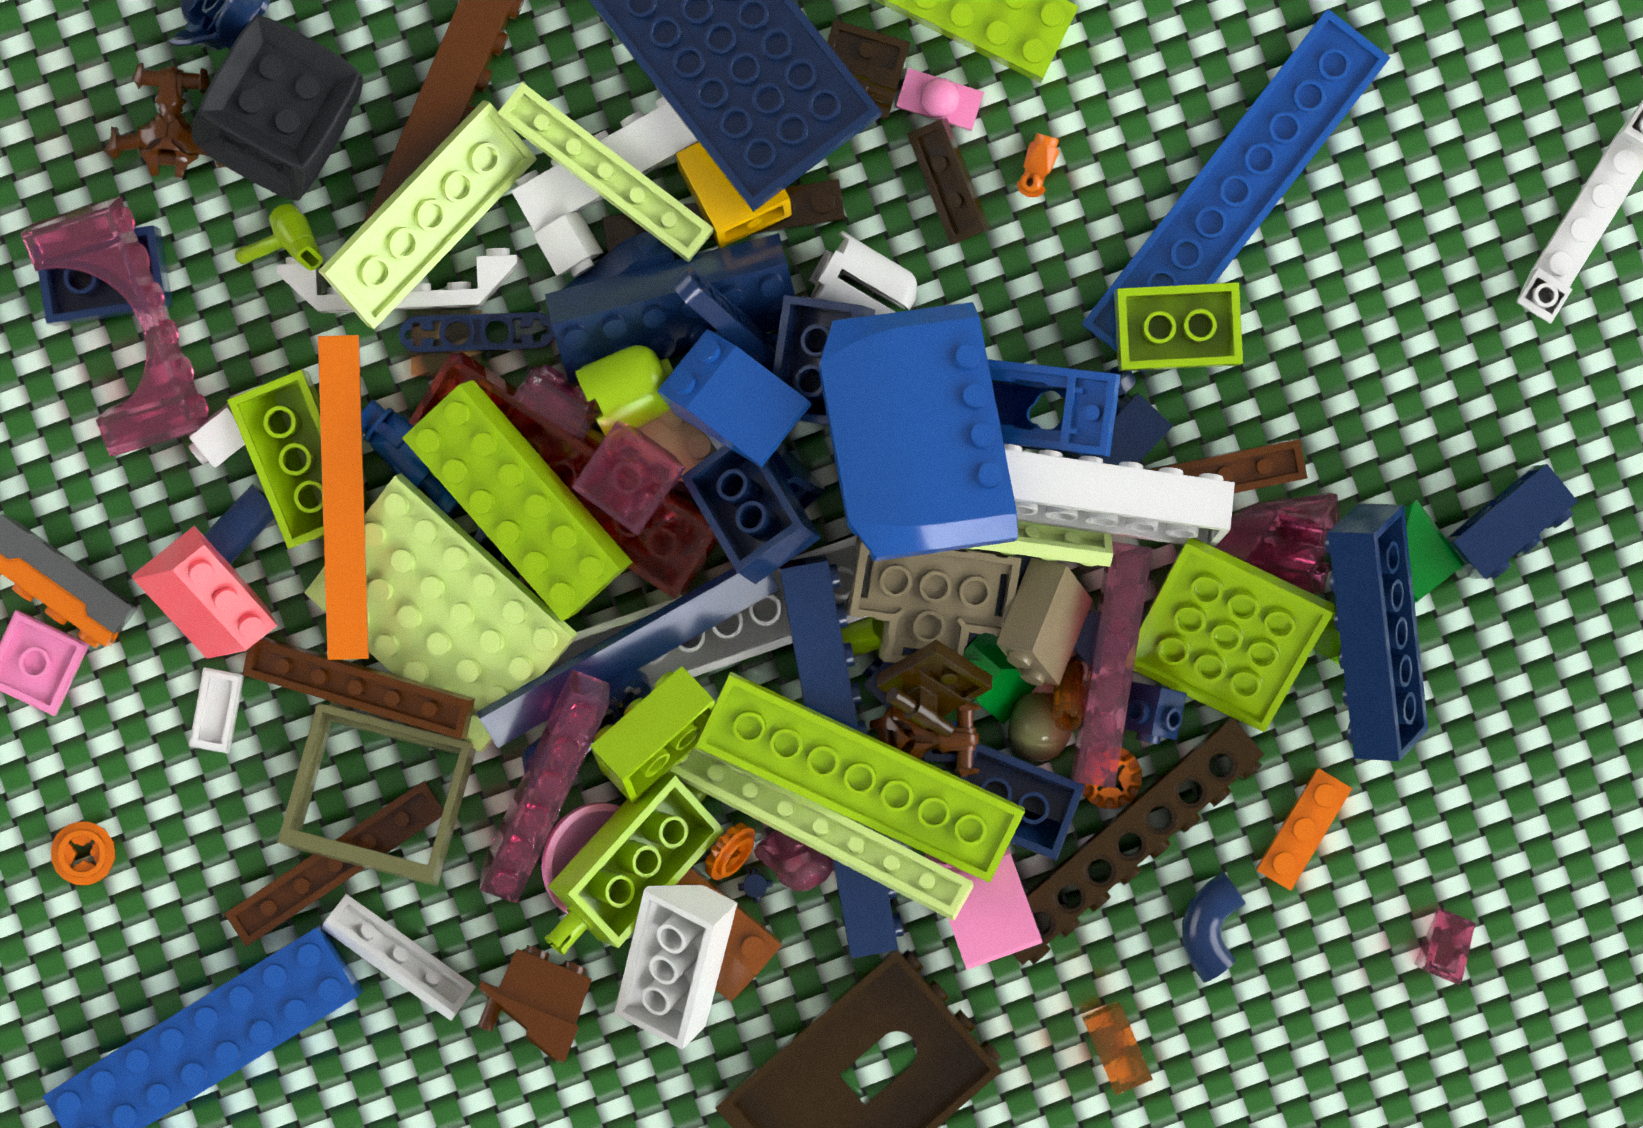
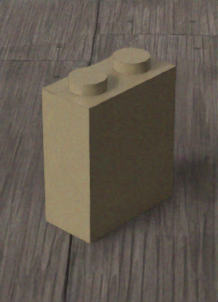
M1031 558L996 644L1007 656V661L1020 672V677L1024 681L1036 686H1042L1044 682L1059 686L1093 600L1067 565Z

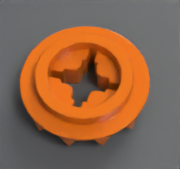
M1105 745L1092 750L1083 759L1078 772V782L1085 785L1083 795L1092 804L1105 809H1118L1133 801L1142 783V769L1135 756L1128 750L1115 745ZM1099 764L1111 771L1123 764L1124 767L1117 776L1120 785L1123 787L1121 791L1118 787H1114L1111 784L1102 787L1099 791L1097 790L1104 778L1100 773L1101 770L1098 768Z
M91 821L69 824L56 835L52 843V864L56 872L64 880L72 884H94L109 874L116 859L115 842L111 839L105 828ZM94 840L95 843L92 845L93 848L90 854L94 857L93 860L97 864L83 860L73 866L72 864L76 861L75 858L78 852L70 842L72 841L74 844L84 846Z
M743 822L735 825V827L728 828L722 837L719 836L718 842L711 847V853L706 857L705 872L714 880H721L738 871L753 850L755 830Z

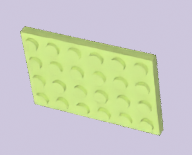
M400 473L393 477L365 514L369 653L393 675L475 698L468 735L464 739L467 742H471L473 748L480 753L493 740L480 721L477 711L547 673L578 636V633L565 621L562 622L542 600ZM324 566L304 593L326 612Z

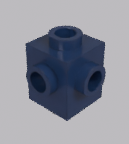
M1131 681L1122 728L1137 732L1136 740L1160 744L1161 737L1177 740L1187 693Z

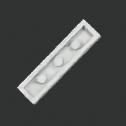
M345 894L321 927L450 1021H452L476 987L347 894Z

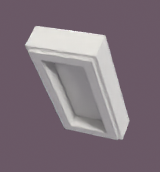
M207 667L203 668L189 742L190 747L230 753L244 675Z

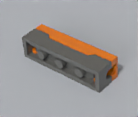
M0 515V576L4 575L14 582L12 590L24 599L32 602L36 598L48 606L44 612L58 623L65 625L69 621L79 628L78 637L95 648L99 644L104 647L111 646L138 609V606L10 515Z

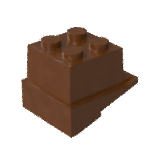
M527 945L525 952L516 949L499 987L481 980L479 992L488 1001L477 1027L492 1032L502 1010L527 1030L526 1039L556 1063L564 1065L579 1028L576 1022L592 979L585 976L586 968L566 960L561 967L548 961L549 953Z

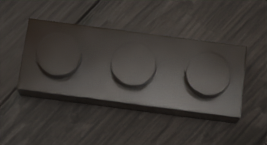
M948 119L937 120L907 133L950 245L958 244L991 230Z

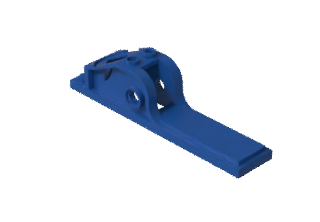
M769 334L777 342L778 335ZM988 359L1004 444L1018 445L1023 449L1054 450L1061 453L1080 455L1083 453L1110 457L1121 375ZM1055 391L1060 397L1065 398L1063 417L1055 428L1051 430L1042 429L1038 424L1031 422L1029 417L1030 410L1037 404V401L1044 393Z

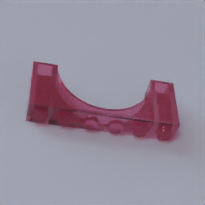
M121 196L34 222L21 233L35 271L67 268L98 277L116 289L127 300L141 323L146 342V365L140 384L131 397L107 408L96 419L110 457L195 433L209 420L207 402L202 394H198L193 381L194 371L192 364L187 357L183 356L178 343L179 332L173 320L168 318L164 307L163 290L153 280L149 269L150 260L148 252L138 242L134 231L135 221L133 214L128 207L124 206Z

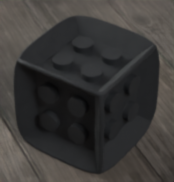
M256 15L240 33L211 81L200 109L193 120L192 140L207 155L230 170L275 194L299 201L317 178L349 121L352 109L357 104L363 86L362 74L344 58L298 31L270 18Z

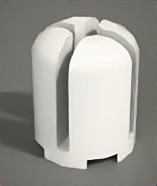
M844 231L838 234L844 238L842 243L834 253L826 250L809 279L810 282L815 284L810 296L811 299L862 305L875 309V315L894 313L895 311L837 277L839 273L904 310L911 309L917 293L916 278L910 271L859 242Z

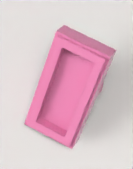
M908 68L896 108L934 120L947 118L950 125L972 131L984 92L954 83L946 78H939Z

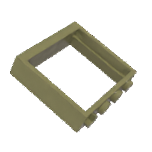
M330 701V705L317 703L277 842L285 847L438 887L476 753L473 744L465 739L461 740L447 735L432 733L427 729L407 723L406 725L391 722L390 718L368 712L367 715L352 712L353 707ZM333 723L459 755L428 865L301 832Z

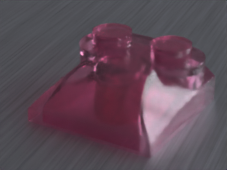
M543 365L542 368L533 367L513 397L580 440H583L597 426L596 418H598L601 412L596 399L588 402L581 386L575 387L564 380V375L548 365Z
M619 420L615 422L572 486V489L633 533L639 535L670 490L678 484L681 474L686 467L676 456L643 432Z

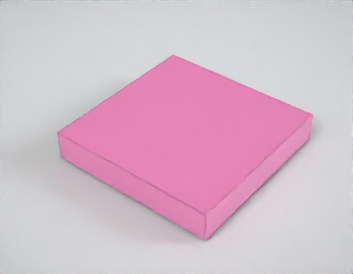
M15 610L0 642V691L52 716H56L88 650L89 644L31 615Z

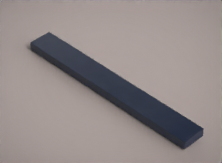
M733 567L477 711L478 717L497 748L604 689L626 670H637L780 589L772 574L754 584L738 574Z

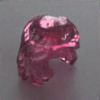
M774 830L771 834L764 837L755 846L756 849L753 851L757 859L761 860L775 872L782 885L796 892H807L825 882L831 875L834 866L832 858L778 830Z

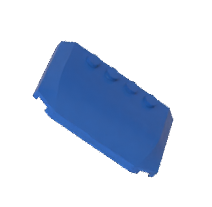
M969 302L834 320L829 330L818 370L846 523L855 536L858 535L870 551L869 555L873 561L1015 542L1018 538L1017 510L980 317L974 303Z

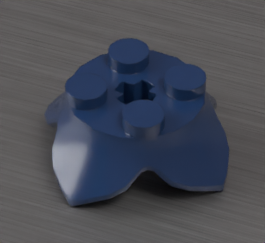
M182 0L181 10L183 18L187 21V24H185L187 30L175 34L169 43L173 46L197 45L207 47L213 51L222 50L225 47L230 50L240 33L256 15L262 16L270 5V0Z

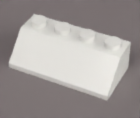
M704 885L647 886L643 892L614 1014L683 1050L706 1026L737 902Z

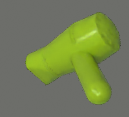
M292 204L280 205L271 212L269 223L273 235L242 247L235 252L236 261L240 264H245L284 248L309 271L318 268L324 260L308 220Z

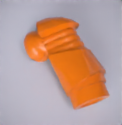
M1036 133L1034 141L1029 143L1023 165L1025 172L1021 176L1020 181H1017L1018 190L1023 195L1039 197L1046 191L1043 185L1045 177L1051 172L1059 154L1057 148L1059 139Z

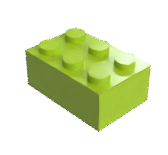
M1239 282L1119 288L1114 291L1118 372L1238 366L1243 364Z
M683 666L675 672L669 671L661 676L654 686L655 689L644 699L638 698L634 700L624 711L625 716L615 725L609 724L603 727L596 734L593 740L594 743L590 746L600 770L632 804L697 748L695 746L716 704L709 693Z

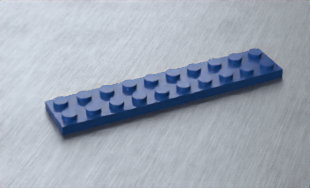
M1327 9L1081 325L1117 353L1114 291L1116 289L1214 284L1391 57L1331 10ZM1140 370V372H1142L1143 374L1147 371V370Z

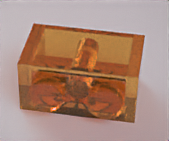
M1118 1001L1081 1016L1115 1095L1153 1080L1122 1006Z

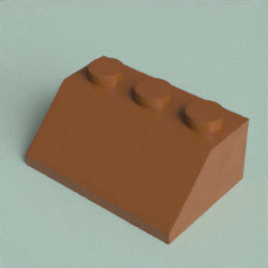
M694 866L676 884L704 885L733 900ZM738 903L715 988L730 1002L757 976L782 946L780 938Z

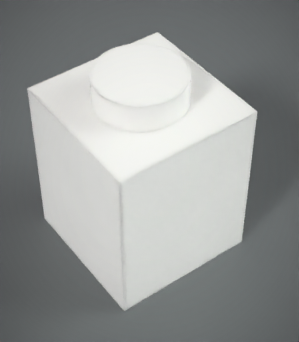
M580 211L564 214L533 234L556 276L571 273L573 277H577L594 267L592 259L603 253Z
M228 403L190 432L189 438L193 443L188 447L201 464L204 465L209 461L215 469L245 445Z

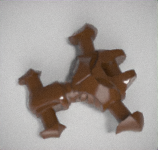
M139 63L132 80L138 89L143 85L159 87L155 101L159 105L158 110L160 113H156L155 118H152L144 125L138 126L137 133L120 135L117 127H111V136L103 151L110 158L117 160L122 151L139 149V153L146 161L151 176H159L161 165L175 166V178H183L187 166L197 160L199 154L209 156L193 142L192 125L181 114L183 112L182 107L187 103L184 89L199 90L202 94H205L211 82L208 78L207 70L201 68L200 74L186 73L177 66H167L160 70L144 69V63ZM216 162V165H217L219 168L225 167L224 165L220 164L219 162Z
M968 702L956 709L957 726H954L952 734L947 738H944L930 728L922 729L903 716V711L893 705L887 708L882 717L870 721L869 728L878 729L877 740L918 759L923 758L924 753L930 752L932 748L933 750L941 751L942 754L949 753V751H957V767L952 772L957 773L962 778L978 774L979 767H973V751L976 750V745L979 744V734L976 732V727H973V711L980 710L979 705L976 703Z

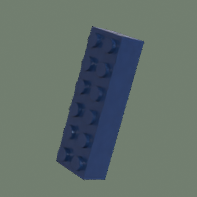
M779 233L694 255L689 263L682 258L545 294L551 326L569 384L578 382L575 373L583 366L634 345L646 346L655 352L659 360L688 353L707 329L715 333L717 329L693 310L678 295L672 285V279L687 267H691L765 332L779 329L784 295L795 296Z
M1358 503L1328 531L1325 542L1326 552L1331 556L1332 563L1330 589L1335 594L1337 606L1334 625L1336 631L1340 632L1339 665L1341 669H1344L1345 676L1343 702L1349 710L1350 722L1347 729V737L1349 743L1353 745L1354 759L1400 762L1428 731L1404 505Z

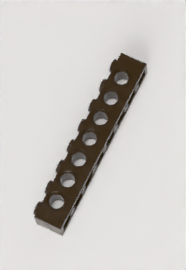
M1228 717L1025 894L1032 914L1044 912L1049 916L1050 922L1048 928L1040 932L1043 943L1013 953L1022 965L1028 960L1035 964L1051 950L1047 944L1058 934L1062 938L1068 936L1080 925L1081 922L1078 917L1088 908L1093 912L1099 909L1111 897L1107 891L1119 881L1123 886L1130 882L1141 871L1138 864L1149 855L1153 859L1161 855L1171 845V842L1168 840L1169 837L1179 829L1183 833L1191 829L1202 818L1198 814L1200 810L1208 803H1211L1213 807L1218 805L1232 792L1228 787L1239 776L1246 780L1262 766L1258 760L1265 754L1232 717ZM1216 754H1225L1230 762L1228 771L1220 776L1213 775L1209 769L1210 759ZM1187 780H1195L1200 788L1198 797L1191 802L1182 801L1179 796V787ZM1158 806L1166 807L1170 814L1168 823L1162 828L1152 827L1148 820L1150 811ZM1125 833H1135L1139 837V847L1132 854H1123L1119 850V839ZM1096 859H1104L1109 863V874L1102 880H1093L1088 875V867ZM1072 885L1079 890V900L1073 906H1063L1058 902V893L1064 886Z

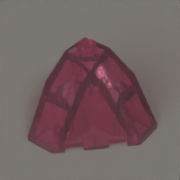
M1324 493L1254 504L1231 517L1230 531L1215 548L1314 595L1316 593L1323 595L1330 569V564L1323 563L1326 553L1325 542L1328 531L1340 521L1338 496L1334 493Z

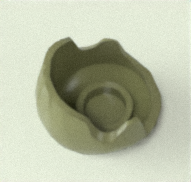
M1035 692L1021 696L1014 703L1009 720L1008 741L1011 747L1020 757L1030 761L1044 762L1059 756L1071 737V724L1065 706L1057 696L1045 692Z

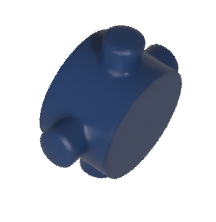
M750 868V874L745 878L744 883H738V890L745 891L748 896L752 897L753 903L761 902V896L764 895L767 888L773 887L772 879L766 880L762 874H759L757 868Z

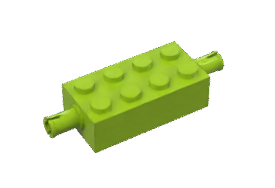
M667 773L633 804L627 799L548 885L550 890L565 904L568 914L549 935H546V942L549 944L552 942L551 947L561 955H565L567 950L587 929L597 940L619 948L634 932L644 889L647 886L676 885L724 832V828L701 804L708 794L688 784L684 785L675 775Z

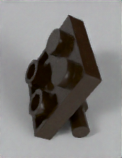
M834 20L827 43L882 112V116L879 118L888 121L911 42Z
M936 639L878 673L877 687L887 693L886 701L903 711V716L922 729L930 728L944 738H947L952 734L954 725L943 717L991 690L992 675Z

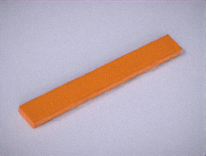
M359 335L318 336L327 659H369Z

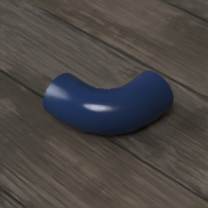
M1221 872L1207 882L1190 900L1182 920V944L1193 969L1203 983L1218 977L1236 962L1235 957L1222 939L1221 928L1224 921L1246 903L1224 872Z

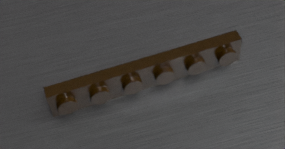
M839 179L786 187L785 190L790 198L792 215L750 235L845 220ZM695 202L683 204L704 220ZM625 214L602 217L608 253L627 238L646 232L643 227ZM712 234L706 240V242L715 241Z

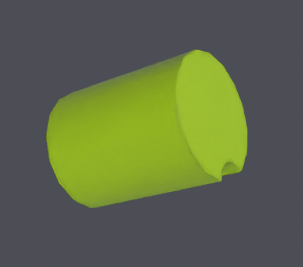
M866 617L849 623L848 627L841 628L843 643L851 642L854 657L880 649L884 621L876 620L874 617Z

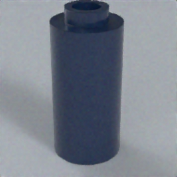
M251 484L204 534L206 539L230 565L275 519L266 494L257 486Z

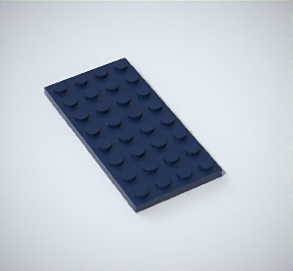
M588 0L752 212L882 116V112L794 0Z

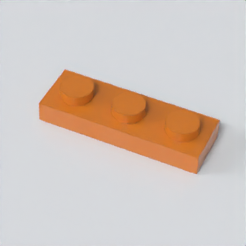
M1316 767L1255 870L1291 891L1353 788Z

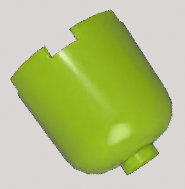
M634 345L587 364L575 373L587 401L590 402L596 399L600 410L596 411L598 416L596 420L608 442L635 431L663 416L670 410V407L657 391L674 370L668 358L660 361L655 352L646 346Z

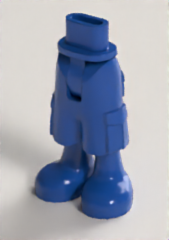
M372 400L362 411V432L365 434L363 439L392 468L391 472L394 476L402 473L418 489L422 488L431 498V501L451 518L461 505L443 484L431 474L429 468L402 439L416 424L399 413L394 412L392 408L385 410L375 400Z

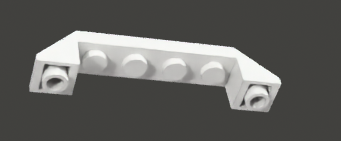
M1643 100L1613 138L1531 269L1516 301L1517 304L1549 324L1553 322L1573 290L1570 288L1572 282L1643 171Z
M510 248L486 249V256H476L477 289H471V282L447 283V290H431L430 283H418L392 311L482 307L520 266L519 257L517 255H510ZM286 257V264L276 265V273L318 312L322 314L354 312L333 287L327 288V295H322L320 266L315 270L309 271L293 257Z

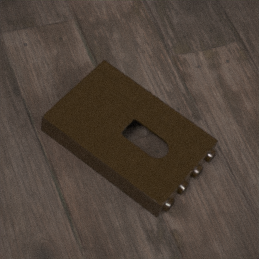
M909 949L904 953L900 950H894L885 955L720 1098L715 1104V1109L732 1128H937L1002 1072L1000 1065L997 1063L1002 1057L987 1039L980 1044L971 1031L976 1027L961 1009L954 1014L945 1003L949 995L935 979L928 984L918 972L923 968V965ZM900 1031L910 1035L917 1046V1055L914 1062L867 1104H864L841 1078L840 1074L886 1034Z

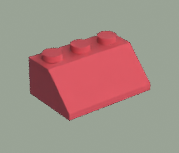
M195 525L132 575L133 580L206 659L246 651L277 626L264 601Z

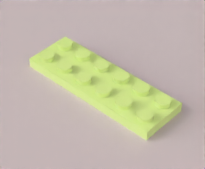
M482 100L319 269V273L367 327L375 329L537 160L514 130L498 118V111L490 102Z

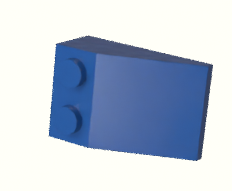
M709 329L703 333L657 391L675 415L761 468L812 405L809 400L736 345Z

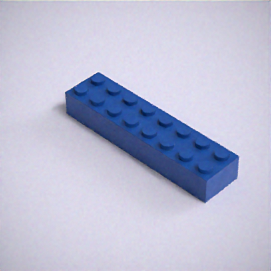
M320 924L53 1088L42 1097L61 1128H145L355 999L364 990L330 935L321 928L323 924Z

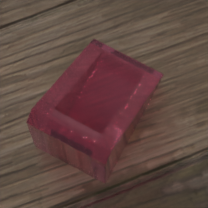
M1438 908L1414 964L1424 971L1460 985L1465 971L1475 923Z

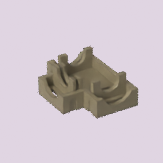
M857 535L855 571L845 612L853 617L864 618V616L884 621L879 649V657L883 662L897 663L909 656V654L902 653L903 647L921 649L936 639L963 656L969 633L983 634L984 632L991 633L994 636L1000 635L1016 596L1021 557L1018 555H1004L1000 552L989 550L959 549L876 562L872 561L867 597H861L867 556L870 551ZM1001 574H1006L1005 596L1000 615L998 616L995 615L1000 579Z

